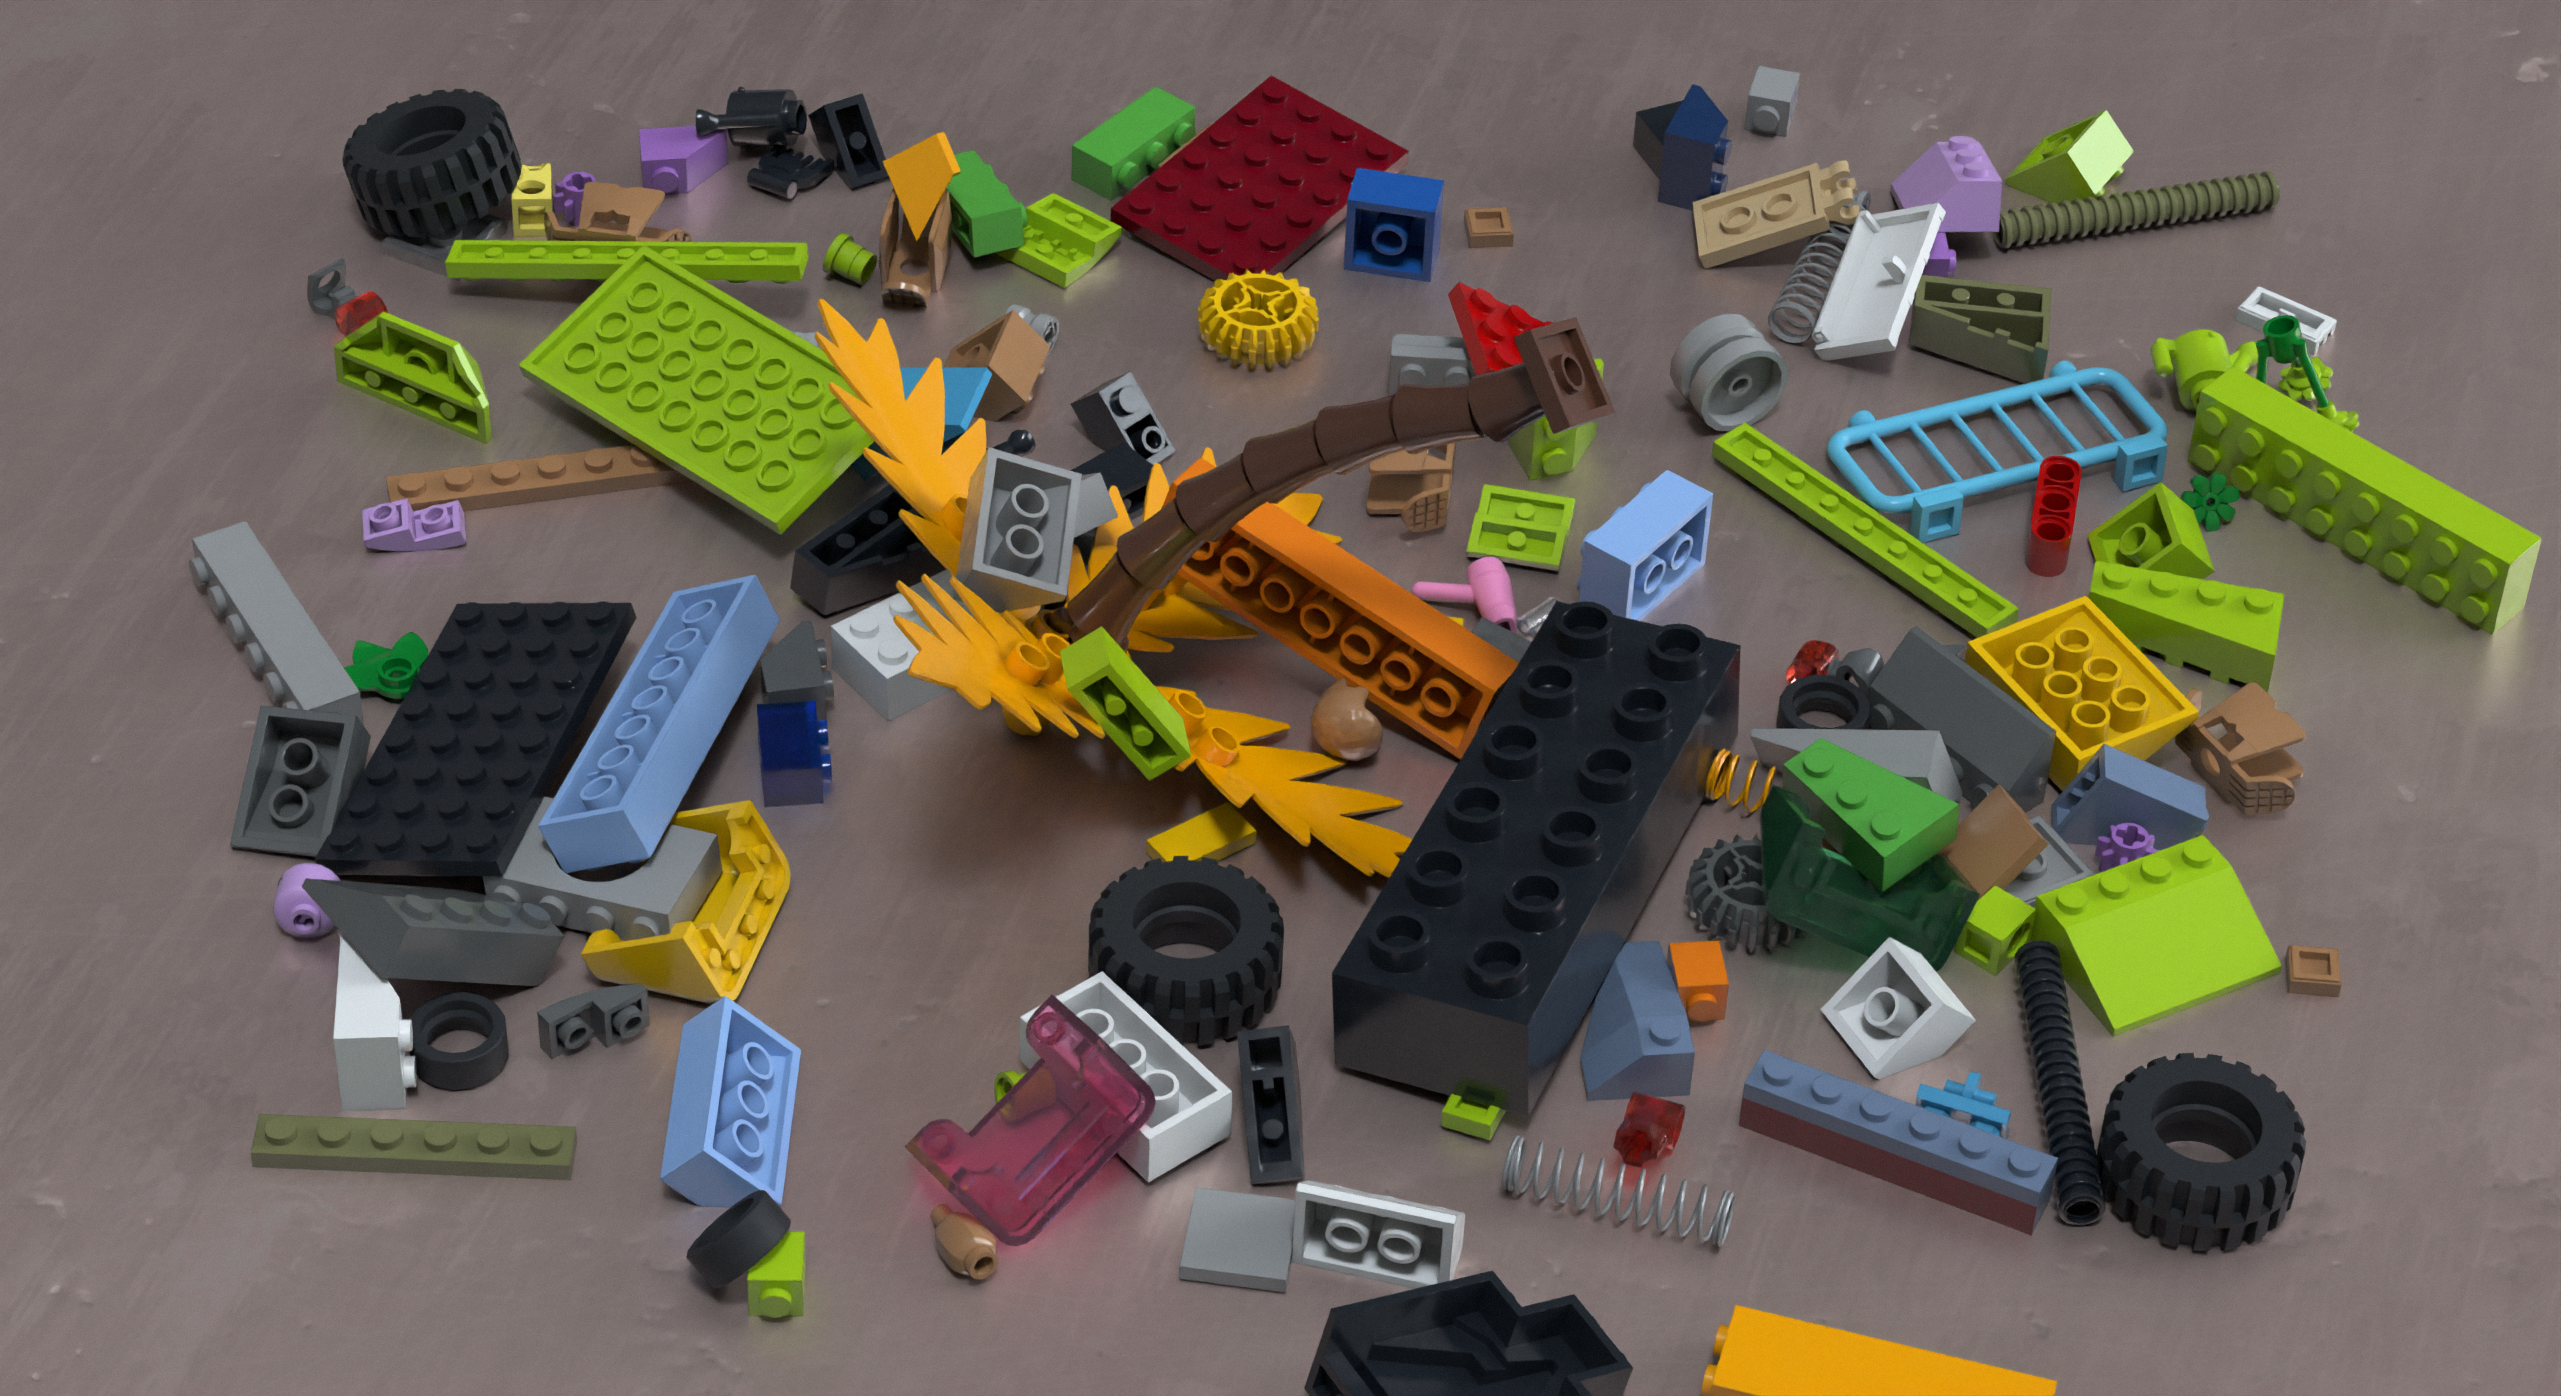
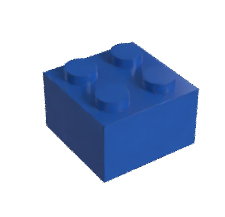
M1357 168L1347 199L1344 270L1431 282L1440 250L1444 180Z

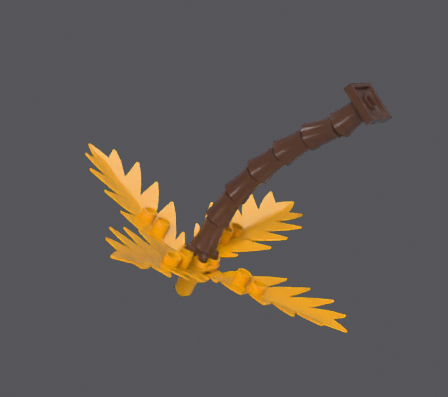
M821 298L817 302L832 342L819 332L814 337L833 366L859 399L833 382H830L828 385L829 390L868 435L892 458L890 459L867 447L862 451L865 458L925 518L923 519L903 509L899 511V516L930 553L952 575L949 579L950 584L975 617L974 619L926 574H923L921 577L922 582L952 623L899 580L896 583L897 589L934 634L932 635L916 623L898 615H895L893 618L895 625L919 651L912 659L907 670L908 675L935 685L955 689L979 710L986 708L991 703V697L1002 705V711L1008 727L1015 733L1024 736L1041 734L1051 721L1071 737L1077 738L1079 734L1065 715L1066 713L1095 736L1101 739L1104 738L1105 733L1102 726L1092 718L1067 690L1060 656L1062 649L1101 626L1130 659L1131 657L1127 649L1169 653L1175 648L1173 644L1155 637L1206 640L1255 638L1258 635L1256 630L1207 609L1231 610L1178 576L1177 572L1204 543L1217 542L1235 524L1264 503H1272L1303 524L1308 525L1316 515L1323 497L1318 493H1295V491L1332 472L1338 475H1346L1367 463L1403 450L1409 454H1418L1439 446L1487 437L1495 442L1503 443L1524 427L1544 416L1547 418L1552 433L1556 434L1598 421L1616 413L1577 318L1534 328L1513 337L1523 363L1499 371L1476 375L1469 383L1431 386L1403 384L1398 388L1396 394L1377 400L1351 405L1324 407L1319 411L1317 419L1275 434L1251 438L1246 442L1242 453L1216 467L1211 448L1206 447L1202 452L1201 458L1216 468L1181 482L1177 487L1176 497L1163 508L1162 505L1170 487L1162 466L1159 463H1155L1151 468L1146 488L1142 523L1134 528L1118 488L1112 485L1108 492L1118 517L1096 527L1088 564V575L1079 547L1073 544L1066 604L1064 607H1059L1052 611H1040L1041 605L1012 611L1006 609L1000 613L994 611L979 596L956 579L970 477L986 452L985 420L979 418L942 454L945 430V389L941 359L938 357L933 359L905 401L897 351L883 318L877 320L866 342L853 326L824 299ZM1314 530L1336 545H1339L1342 541V538L1339 536ZM1155 686L1181 715L1185 725L1191 757L1177 764L1174 768L1183 772L1189 765L1195 762L1201 772L1232 804L1241 808L1252 797L1279 826L1300 844L1308 847L1311 833L1333 852L1364 874L1372 877L1374 874L1373 870L1388 878L1391 876L1400 861L1397 855L1404 854L1412 839L1398 832L1348 818L1347 816L1396 809L1403 804L1401 800L1361 790L1296 781L1344 767L1347 760L1314 752L1265 746H1244L1242 744L1287 732L1290 729V725L1245 713L1207 708L1196 697L1197 694L1194 691Z

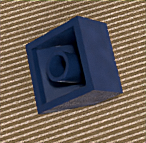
M1692 84L1665 131L1658 202L1693 211L1692 202L1726 191L1728 175L1722 174L1723 165L1727 164L1732 148V140L1726 139L1728 120L1701 86Z

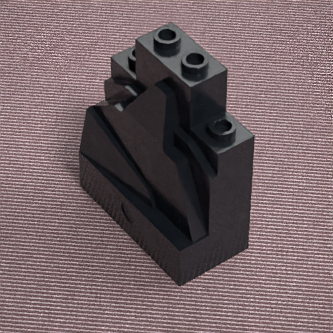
M1488 1271L1331 1308L1304 1389L1309 1396H1623L1633 1367L1575 1294L1521 1307L1515 1296L1506 1288L1494 1271Z

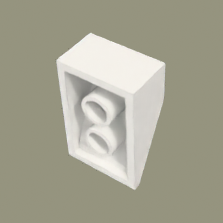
M341 932L333 1041L342 1111L406 1109L407 1087H416L417 1084L416 1056H406V1051H412L413 1048L412 1020H402L400 998L388 979L382 978Z

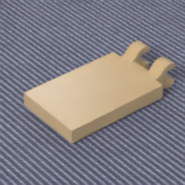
M1837 161L1828 168L1821 170L1818 164L1814 163L1692 202L1698 253L1704 269L1830 230L1829 221H1837L1845 225L1854 224L1860 212L1859 205L1847 208L1843 206L1854 203V194L1857 193L1855 178L1839 180L1840 178L1850 176L1848 161Z

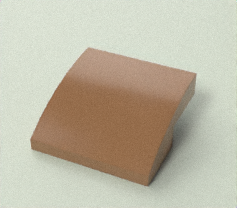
M2000 785L1958 825L1957 839L1931 857L1940 873L1968 908L1973 906L1993 886L1996 885L2004 890L2049 845L2029 822V816Z

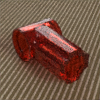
M1633 1092L1625 1112L1624 1121L1616 1131L1613 1145L1621 1154L1623 1163L1641 1168L1648 1160L1657 1159L1664 1148L1673 1151L1681 1133L1685 1116V1105Z

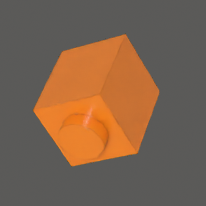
M1719 940L1669 943L1667 964L1687 1014L1688 1022L1725 1020L1729 982Z

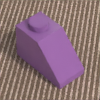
M696 126L639 129L643 188L661 190L665 194L689 193L728 165L727 129H716L701 137L697 135Z

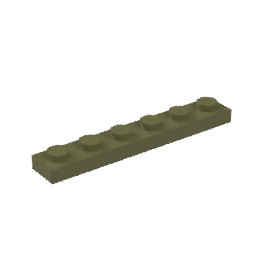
M259 1114L251 1149L252 1167L571 1180L577 1145L576 1127Z

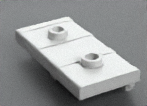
M1939 203L1872 215L1868 210L1858 213L1812 333V339L1816 342L1814 351L1821 360L1831 361L1894 351L1896 349L1908 310L1912 306L1915 291L1924 267L1929 260L1930 251L1940 224L1943 222L1946 214Z

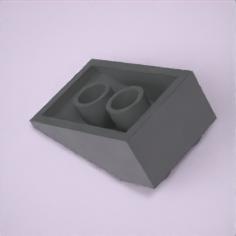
M260 706L230 841L232 848L308 857L317 856L327 836L331 834L344 805L364 771L371 735L356 715Z

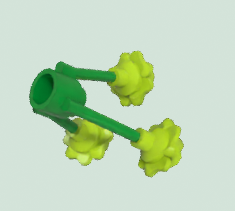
M2284 315L2268 320L2263 326L2265 339L2256 342L2258 353L2256 379L2266 384L2268 357H2273L2277 363H2291V366L2282 369L2280 372L2282 380L2278 383L2279 390L2288 393L2289 397L2295 401H2313L2316 399L2318 402L2316 406L2318 414L2354 433L2353 430L2359 426L2357 420L2359 415L2356 411L2349 413L2346 410L2336 411L2333 401L2327 399L2324 391L2331 388L2329 378L2332 377L2333 371L2330 367L2323 365L2321 358L2313 357L2310 359L2306 341L2302 338L2298 319L2293 316Z

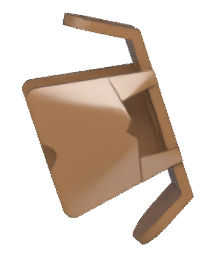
M587 182L584 185L578 229L561 227L553 211L544 213L547 241L692 242L690 234L682 228H674L667 232L665 229L645 227L665 199V193L661 190L636 186L622 188L618 184Z
M893 187L880 229L878 262L882 283L881 298L885 303H893L895 301L896 304H904L906 302V305L914 306L916 303L917 306L927 307L931 292L937 293L940 290L949 259L952 232L949 191L945 190L917 241L905 213L903 214L902 235L898 245L899 199ZM909 263H921L928 270L921 275H908L902 272L901 268Z
M1457 443L1435 448L1446 454L1445 460L1430 456V450L1418 454H1409L1403 450L1370 462L1369 472L1371 473L1366 511L1370 514H1401L1402 521L1406 527L1414 532L1446 526Z
M2254 682L2246 684L2175 736V744L2191 759V765L2194 770L2226 802H2232L2244 815L2273 814L2288 808L2295 799L2294 786L2290 781L2301 778L2304 771L2303 767L2284 747L2304 741L2306 732L2287 712L2276 710L2274 708L2275 700L2261 686ZM2192 688L2185 697L2200 711L2202 691ZM2222 723L2228 733L2217 740L2207 728Z

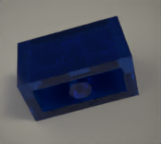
M816 701L757 704L758 745L764 808L824 804L823 784L832 783V766L830 753L821 754V750L829 749L827 720H817Z

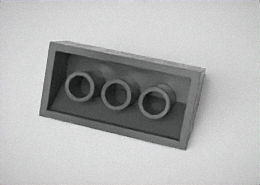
M1916 626L1909 630L1870 685L1868 695L1870 702L1869 725L1874 730L1940 731L1962 789V796L1975 807L1998 785L2006 790L2025 813L2043 803L2056 730Z

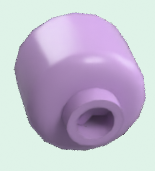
M313 863L297 864L285 871L278 881L273 906L276 922L285 932L295 937L307 939L323 936L330 932L335 924L302 888L305 879L340 881L332 870Z

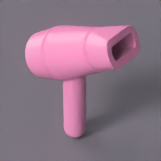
M1483 557L1474 561L1467 570L1468 584L1420 581L1412 587V594L1423 601L1475 604L1482 617L1517 634V617L1512 581L1502 561L1498 558Z

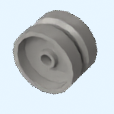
M1726 313L1707 319L1686 335L1679 343L1671 359L1670 376L1677 390L1687 401L1692 403L1695 411L1707 425L1717 431H1731L1744 422L1752 425L1766 416L1778 403L1787 386L1788 369L1783 357L1771 344L1765 341L1763 334L1750 320L1740 314Z

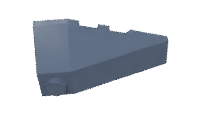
M1659 941L1624 942L1596 993L1580 1057L1587 1101L1688 1096L1691 1089L1695 1051L1687 1014Z

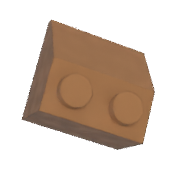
M1012 310L953 347L944 367L988 368L992 376L973 418L997 421L1010 412L1013 414L1021 412L1033 398L1031 390L1035 381L1045 370L1043 363L1051 346Z

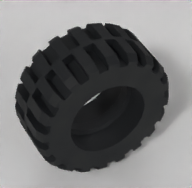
M444 89L432 91V94L424 96L421 94L409 97L410 100L402 103L395 102L387 106V110L380 114L376 112L367 118V123L359 125L353 131L352 138L347 140L342 158L343 167L363 219L382 233L385 231L387 234L400 237L402 234H406L408 237H421L424 233L440 234L444 233L445 229L452 227L457 229L467 225V222L474 218H482L489 214V209L493 206H500L506 200L507 194H512L522 169L521 159L504 111L495 100L475 90L471 93L466 89H454L453 92H446Z
M1174 856L1173 861L1162 862L1160 858L1147 861L1143 869L1138 870L1136 867H1133L1119 876V882L1115 880L1111 882L1101 893V898L1094 903L1089 924V978L1103 971L1182 1046L1184 1042H1197L1198 1046L1209 1045L1214 1042V1038L1221 1036L1224 1040L1237 1036V1032L1241 1031L1242 1026L1249 1029L1263 1017V1012L1268 1011L1277 999V990L1281 987L1284 943L1283 918L1279 915V906L1275 899L1269 893H1266V888L1252 876L1246 879L1244 877L1245 873L1240 868L1231 864L1223 867L1218 865L1216 859L1202 857L1201 861L1188 860V856ZM1173 943H1195L1210 947L1218 952L1205 957L1184 959L1163 955L1154 949Z
M2179 1053L2174 1060H2168L2166 1056L2148 1062L2147 1069L2141 1065L2127 1074L2125 1080L2115 1086L2110 1094L2109 1103L2106 1105L2097 1149V1162L2103 1194L2109 1202H2114L2113 1209L2126 1222L2129 1220L2135 1222L2137 1231L2149 1238L2152 1234L2163 1238V1244L2178 1248V1244L2192 1246V1251L2208 1252L2210 1247L2220 1246L2221 1251L2236 1249L2240 1247V1243L2243 1240L2250 1244L2266 1236L2267 1231L2275 1229L2284 1220L2286 1211L2291 1209L2306 1147V1140L2303 1136L2305 1128L2302 1118L2297 1111H2294L2295 1105L2284 1091L2279 1093L2276 1091L2277 1085L2273 1080L2263 1073L2260 1076L2255 1075L2251 1072V1067L2242 1062L2236 1061L2235 1065L2222 1061L2223 1056L2208 1054L2206 1058H2194V1053ZM2177 1141L2205 1143L2224 1151L2235 1160L2219 1163L2198 1161L2177 1153L2166 1144Z

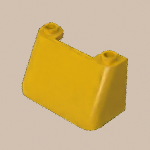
M751 800L674 813L658 844L671 824L717 834L722 873L692 921L674 923L670 934L624 941L620 940L619 936L610 929L594 931L580 955L589 970L598 979L621 985L642 984L648 991L708 1004H714L724 996H727L732 1001L738 997L790 885L788 861ZM649 858L642 862H639L640 865L643 866L649 860Z

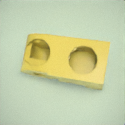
M543 163L539 166L522 164L521 174L516 188L512 192L511 199L514 237L546 236L544 213L553 211L551 163Z

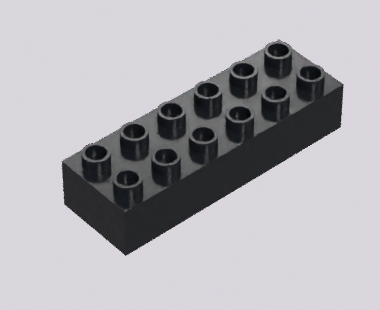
M1582 601L1571 604L1555 602L1332 972L1334 1054L1336 1065L1450 1096L1451 1094L1461 1096V1099L1487 1106L1492 1105L1527 1117L1530 1115L1703 800L1707 776L1716 755L1722 749L1730 750L1738 736L1741 645L1706 637L1701 630L1687 624L1659 626L1613 615L1607 607L1595 602Z

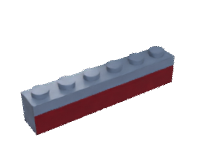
M1765 1049L1744 1083L1739 1119L1740 1127L2031 1236L2050 1202L2058 1162L2057 1157Z

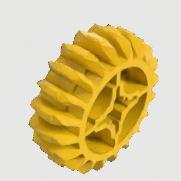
M1246 269L1244 275L1238 276L1234 273H1229L1227 281L1222 279L1215 280L1213 287L1205 289V294L1202 300H1200V307H1198V331L1201 340L1206 343L1207 351L1217 352L1219 360L1232 359L1234 366H1238L1241 363L1249 364L1251 369L1256 365H1265L1268 369H1271L1272 364L1277 362L1287 366L1290 358L1301 359L1303 351L1311 349L1319 327L1316 299L1310 296L1309 288L1299 286L1298 279L1296 278L1285 280L1282 272L1276 275H1269L1265 269L1260 274H1252Z

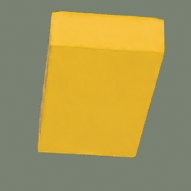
M1226 802L1147 839L1146 853L1153 860L1160 858L1162 862L1173 861L1174 856H1188V860L1201 861L1202 857L1219 861L1255 844L1256 830L1229 802Z

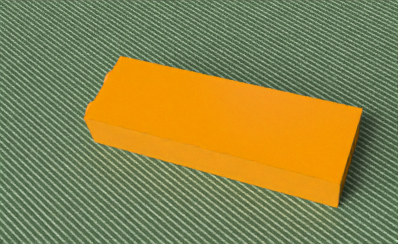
M1735 1305L1730 1325H1719L1713 1348V1356L1720 1358L1717 1366L1707 1365L1701 1388V1396H2055L2057 1381Z

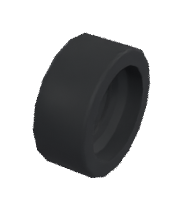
M1815 674L1802 677L1787 685L1781 694L1776 728L1868 730L1870 702L1864 692L1848 680L1832 675ZM1811 710H1824L1842 716L1849 723L1834 728L1818 727L1806 723L1797 715Z
M467 992L445 993L427 1000L414 1011L410 1019L412 1020L413 1048L410 1051V1056H416L417 1075L419 1078L434 1087L449 1090L474 1088L489 1082L502 1071L509 1057L505 1015L496 1003L482 995ZM457 1029L478 1031L488 1037L479 1047L466 1052L449 1053L436 1050L428 1045L437 1035Z
M758 1190L734 1204L708 1226L688 1249L686 1258L712 1288H721L743 1275L767 1255L789 1230L791 1220L765 1190Z

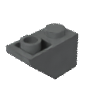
M803 621L760 659L761 691L768 728L826 721V701L834 700L831 672H822V668H827L824 639L815 640L812 621Z

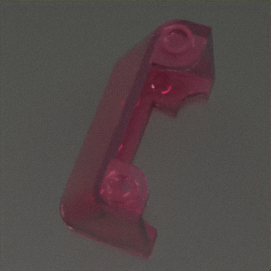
M1053 994L1033 1013L1025 1031L1027 1042L1041 1058L967 1134L952 1120H934L924 1126L905 1146L968 1211L1001 1242L1009 1246L1024 1245L1034 1239L1148 1121L1155 1107V1095L1151 1087L1097 1033Z

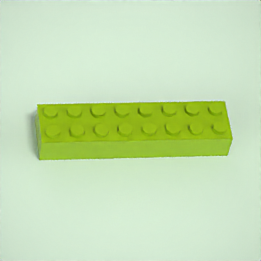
M2234 366L2201 390L2188 462L2209 474L2217 472L2226 476V483L2228 485L2236 487L2242 493L2492 635L2524 609L2541 537Z

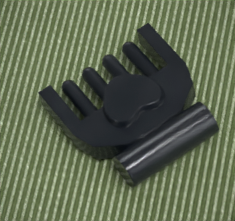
M774 146L761 157L758 162L759 169L753 168L749 171L747 183L791 199L795 196L797 188H808L815 185L833 171L834 160L827 158L824 161L822 158H818L813 162L814 157L808 155L800 161L804 157L803 152H798L792 156L795 152L794 149L789 148L787 150L786 146Z

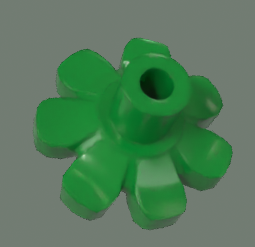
M2213 472L2208 480L2200 474L2191 478L2190 484L2194 489L2193 492H2182L2180 497L2181 500L2194 510L2198 524L2202 522V526L2208 532L2219 530V518L2227 522L2232 520L2236 511L2228 503L2236 502L2240 498L2238 489L2231 485L2225 487L2226 476L2217 472Z

